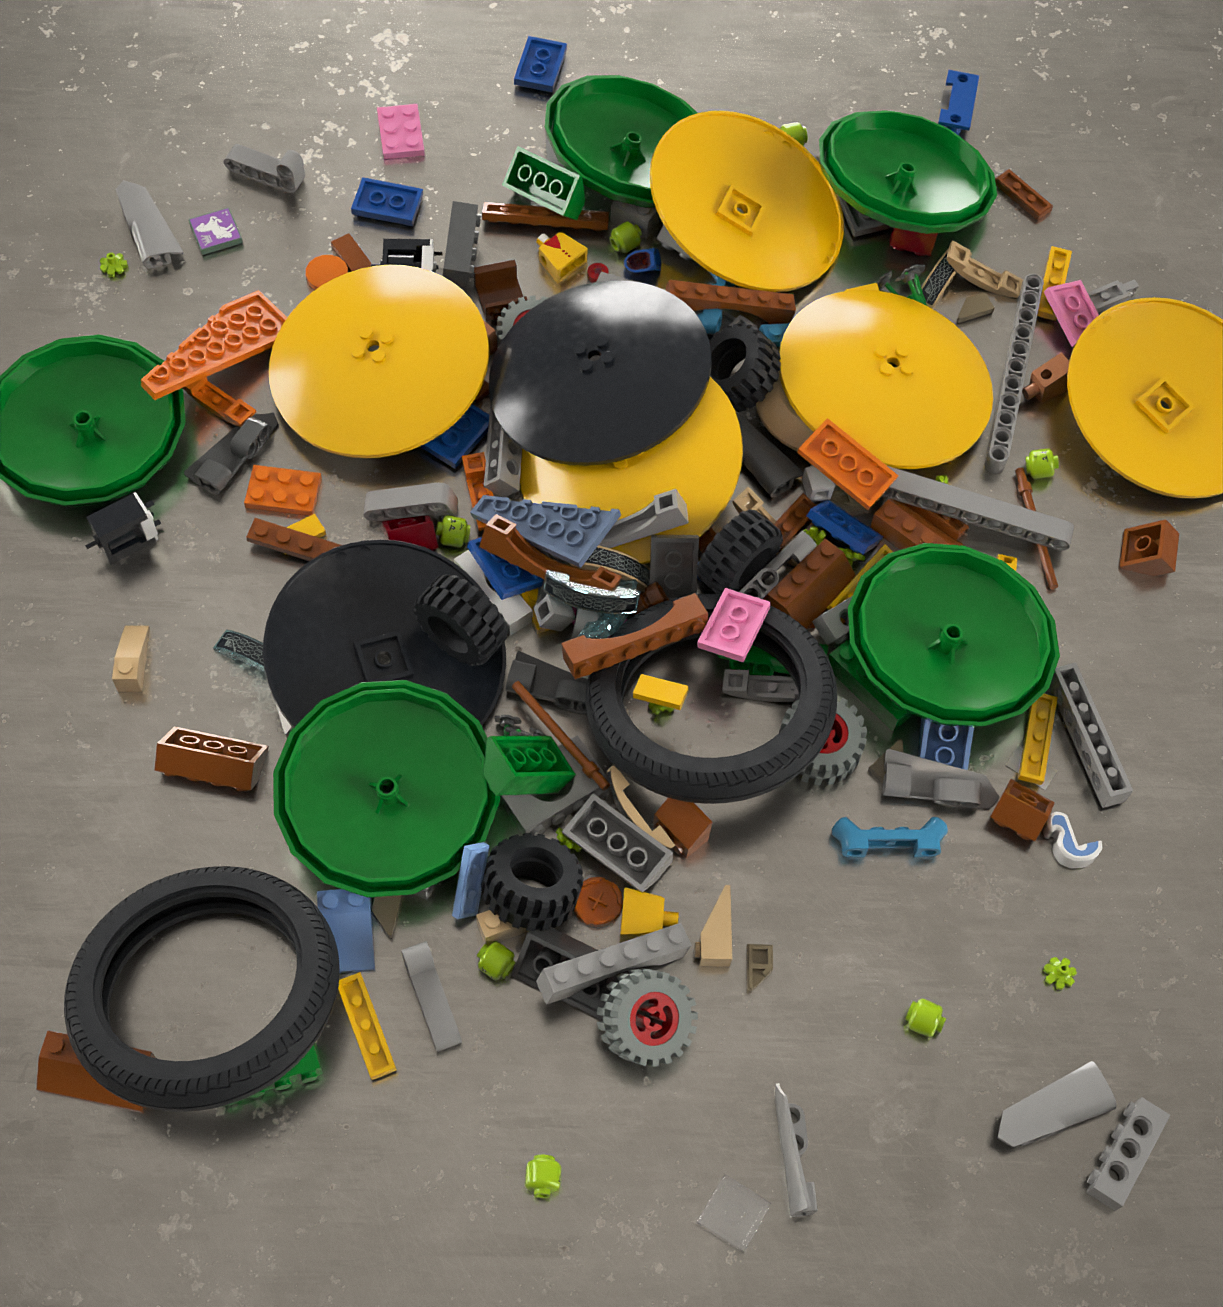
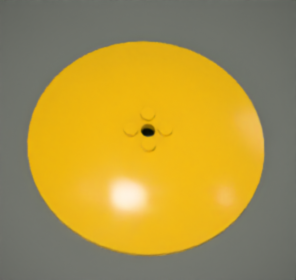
M708 111L680 120L659 141L650 165V188L656 210L676 243L706 270L723 280L744 288L784 292L811 284L820 278L834 263L839 254L844 235L843 212L839 198L823 174L819 162L803 145L789 134L766 121L750 115L730 111ZM737 208L742 209L744 214L740 213Z
M380 265L358 269L336 277L317 288L302 300L285 320L273 344L269 361V384L272 397L280 414L291 429L315 447L333 454L352 458H378L400 454L422 446L441 435L456 423L471 406L478 395L487 372L489 361L488 334L482 316L471 298L445 277L429 270L405 265ZM374 345L379 346L377 350L373 352L369 351L370 347Z
M876 290L838 292L822 297L802 309L790 322L784 333L779 349L781 357L779 360L781 362L779 375L787 399L797 415L813 432L828 418L886 466L896 469H919L949 462L970 449L987 426L993 406V389L990 374L983 358L971 340L954 323L918 301ZM888 362L894 363L897 367H893Z
M1168 298L1134 299L1107 309L1097 316L1080 335L1069 360L1067 374L1069 400L1076 422L1085 439L1100 458L1113 470L1127 480L1152 492L1165 496L1190 499L1207 498L1223 494V320L1198 306ZM1161 401L1166 402L1169 409L1162 407Z
M710 377L705 394L688 420L660 444L631 458L602 465H567L542 459L522 448L520 485L523 498L538 504H542L544 501L577 505L578 508L590 509L591 506L599 507L600 510L605 511L619 509L621 516L618 520L648 506L654 501L655 495L677 489L687 504L689 523L653 535H698L700 537L724 511L737 485L743 456L740 424L729 398L722 388ZM651 535L610 549L630 555L641 564L650 563Z

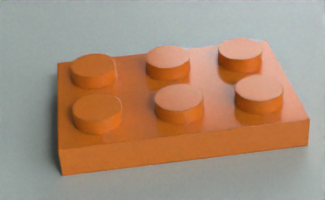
M253 465L244 501L245 508L311 516L314 514L322 479L321 473Z

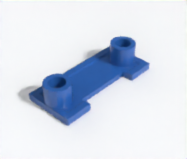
M948 70L945 85L952 86L948 110L941 109L939 125L945 126L957 135L961 129L970 130L979 75Z

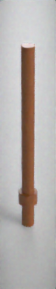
M1017 468L1015 473L1019 483L1017 486L1019 495L1023 497L1027 509L1036 511L1031 495L1033 492L1031 483L1027 481L1024 468ZM1036 544L1049 589L1058 588V583L1046 546Z
M519 681L515 682L512 685L514 691L581 765L583 773L588 778H592L603 791L608 789L610 783L599 772L600 768L595 762L589 761Z

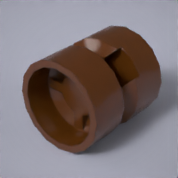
M655 581L645 587L644 593L637 592L633 595V597H637L633 613L636 615L653 605L669 600L658 582Z

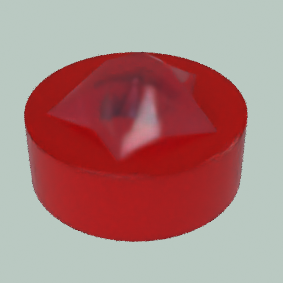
M602 263L591 264L587 270L588 280L592 283L597 282L601 272L609 274L607 266Z

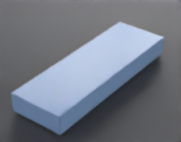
M485 842L464 846L452 916L457 920L475 916L478 913L481 883L489 852V845Z

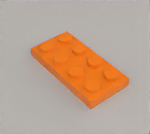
M828 418L797 451L799 455L867 510L875 504L899 476Z

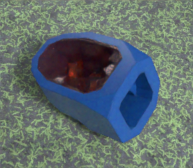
M656 248L634 251L627 255L624 260V266L634 273L661 270V255Z

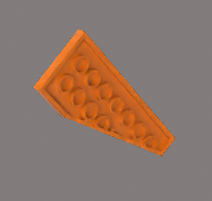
M259 290L229 302L219 309L218 314L212 315L202 328L199 327L179 345V349L174 353L171 352L161 365L155 366L141 379V387L156 400L273 347L277 334L288 317Z

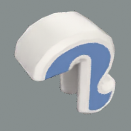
M1053 812L1050 814L1042 828L1046 839L1050 837L1055 839L1052 848L1054 857L1061 865L1068 868H1083L1090 865L1102 850V841L1078 846L1068 816L1064 813Z

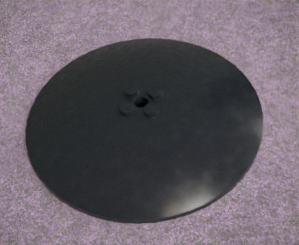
M621 280L593 282L573 287L544 300L517 321L503 338L495 353L489 373L488 387L491 406L498 423L510 439L524 450L542 459L560 464L590 466L631 458L653 448L670 437L688 420L705 394L711 373L712 355L709 339L701 320L695 312L681 299L664 289L645 283ZM593 356H600L598 360H590Z
M381 539L364 540L335 547L320 554L306 563L286 582L274 601L266 622L263 637V663L267 683L274 701L283 716L294 728L321 700L359 683L407 680L447 693L478 719L481 726H483L493 711L503 686L506 670L505 641L486 663L478 666L461 663L458 659L449 656L446 651L441 650L428 637L429 635L423 631L421 624L416 620L414 605L417 598L437 577L442 575L458 576L461 580L465 579L472 586H476L481 593L485 594V592L457 564L441 554L412 543ZM385 654L390 658V663L383 665L378 662L377 657Z

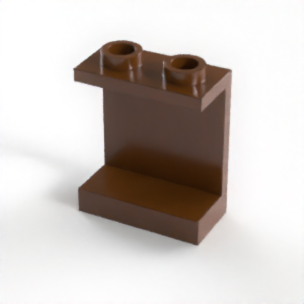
M515 259L474 267V284L485 320H498V317H501V311L504 308L508 310L509 303L513 301L515 304H518V298L523 297L517 279Z

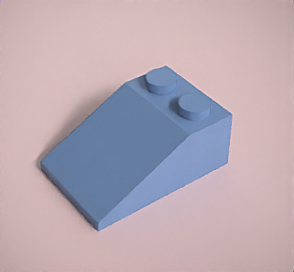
M921 718L918 757L968 770L974 727L938 725Z
M344 889L317 891L318 909L328 922L337 945L340 974L375 970L371 897H364Z

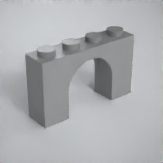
M577 735L572 738L573 743L589 761H594L600 768L579 736ZM563 745L558 747L576 774L572 779L573 787L564 798L547 802L539 800L531 794L500 796L501 804L522 835L524 833H531L534 836L543 834L545 828L552 824L558 825L562 823L566 816L572 812L577 813L592 794H595L600 799L608 794L609 788L603 791L592 778H588L583 773L581 765ZM600 768L599 772H600V773L605 777V779L607 780V776L605 775V773L603 772V770Z

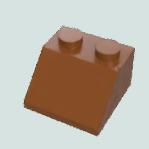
M1166 519L1126 528L1124 530L1120 568L1150 576L1175 572L1179 542L1178 531Z
M1010 779L990 817L999 826L1015 830L1021 838L1036 841L1050 816L1055 802Z
M672 798L665 800L654 814L653 819L654 829L660 825L675 844L672 847L677 854L682 853L686 859L708 841L713 823L695 803Z

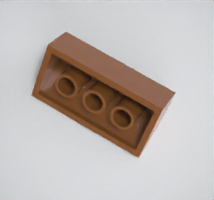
M888 499L874 513L870 526L871 529L882 535L884 539L899 550L923 543L965 546L958 540L951 538L904 503L893 499Z
M824 539L767 594L766 601L770 602V606L786 613L808 629L813 624L812 621L827 610L828 605L855 577V573L844 552L827 539Z
M174 726L157 743L154 771L163 772L166 776L178 775L187 777L190 781H207L214 786H231L238 791H251L259 781L269 746Z
M47 1031L39 1054L37 1091L142 1112V1106L114 1095L100 1085L86 1071L71 1046L68 1034ZM132 1048L139 1053L156 1058L151 1051Z

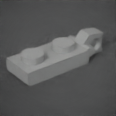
M1135 279L1124 284L1117 280L1088 292V295L1099 313L1129 300L1136 293L1139 285Z

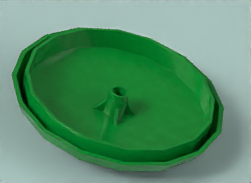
M587 75L561 85L546 103L545 131L557 160L566 169L582 176L585 186L615 201L644 208H653L655 204L650 188V165L653 153L663 135L674 124L688 116L697 114V112L683 99L653 83L622 75Z
M887 110L854 112L831 122L819 139L821 170L835 193L860 213L893 228L925 234L959 231L984 217L997 197L994 172L980 152L952 130L921 116Z
M98 334L61 338L22 355L0 375V479L25 497L65 507L109 503L139 489L173 455L186 423L183 389H178L154 400L141 387V379L155 366L161 365L164 360L137 342Z
M923 543L887 554L861 576L848 606L850 644L871 684L901 710L938 725L983 727L1023 714L1049 689L1060 658L1055 620L1036 588L1004 561L963 545Z
M407 680L362 682L321 700L290 731L273 771L274 817L291 854L324 883L364 897L413 895L455 875L460 870L464 846L486 841L500 803V796H496L490 790L489 783L484 777L488 737L479 720L447 693Z

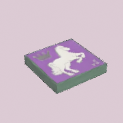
M229 207L188 219L202 255L243 243Z

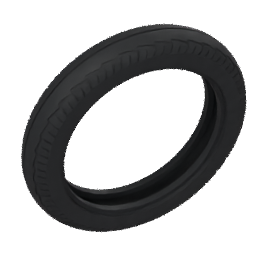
M696 594L708 612V620L722 594ZM683 597L670 599L641 611L622 624L609 638L631 634L652 625L673 608V601ZM770 606L752 645L769 653L785 667L795 682L800 700L792 719L786 727L773 739L753 750L718 758L694 757L680 754L650 740L634 725L623 704L624 692L629 680L638 667L661 649L684 640L700 638L702 632L687 636L677 642L666 644L656 650L645 652L635 658L627 659L589 675L586 687L587 717L594 738L604 755L619 771L640 786L659 795L691 803L720 804L743 801L768 793L789 782L801 773L822 750L832 730L837 710L835 676L824 650L811 633L798 621Z
M230 866L197 868L169 875L146 885L122 900L97 923L83 942L72 964L64 995V1017L69 1041L82 1066L100 1085L114 1095L133 1104L156 1110L187 1112L218 1108L243 1100L262 1091L288 1073L309 1052L323 1032L333 1011L339 987V955L335 938L328 922L317 906L299 889L273 875L249 868ZM205 914H242L260 919L272 925L295 948L297 954L295 979L289 996L281 1010L263 1030L230 1051L200 1060H161L149 1057L130 1048L112 1031L110 1000L120 972L131 956L146 941L173 924Z

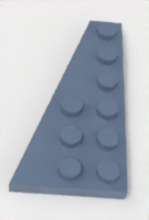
M483 495L470 511L474 519L485 524L495 514L517 524L516 529L532 546L579 568L584 565L621 516L619 509L605 511L600 510L599 507L592 506L590 509L578 508L577 505L544 501L542 504H538L525 499L519 502L510 501L506 497Z

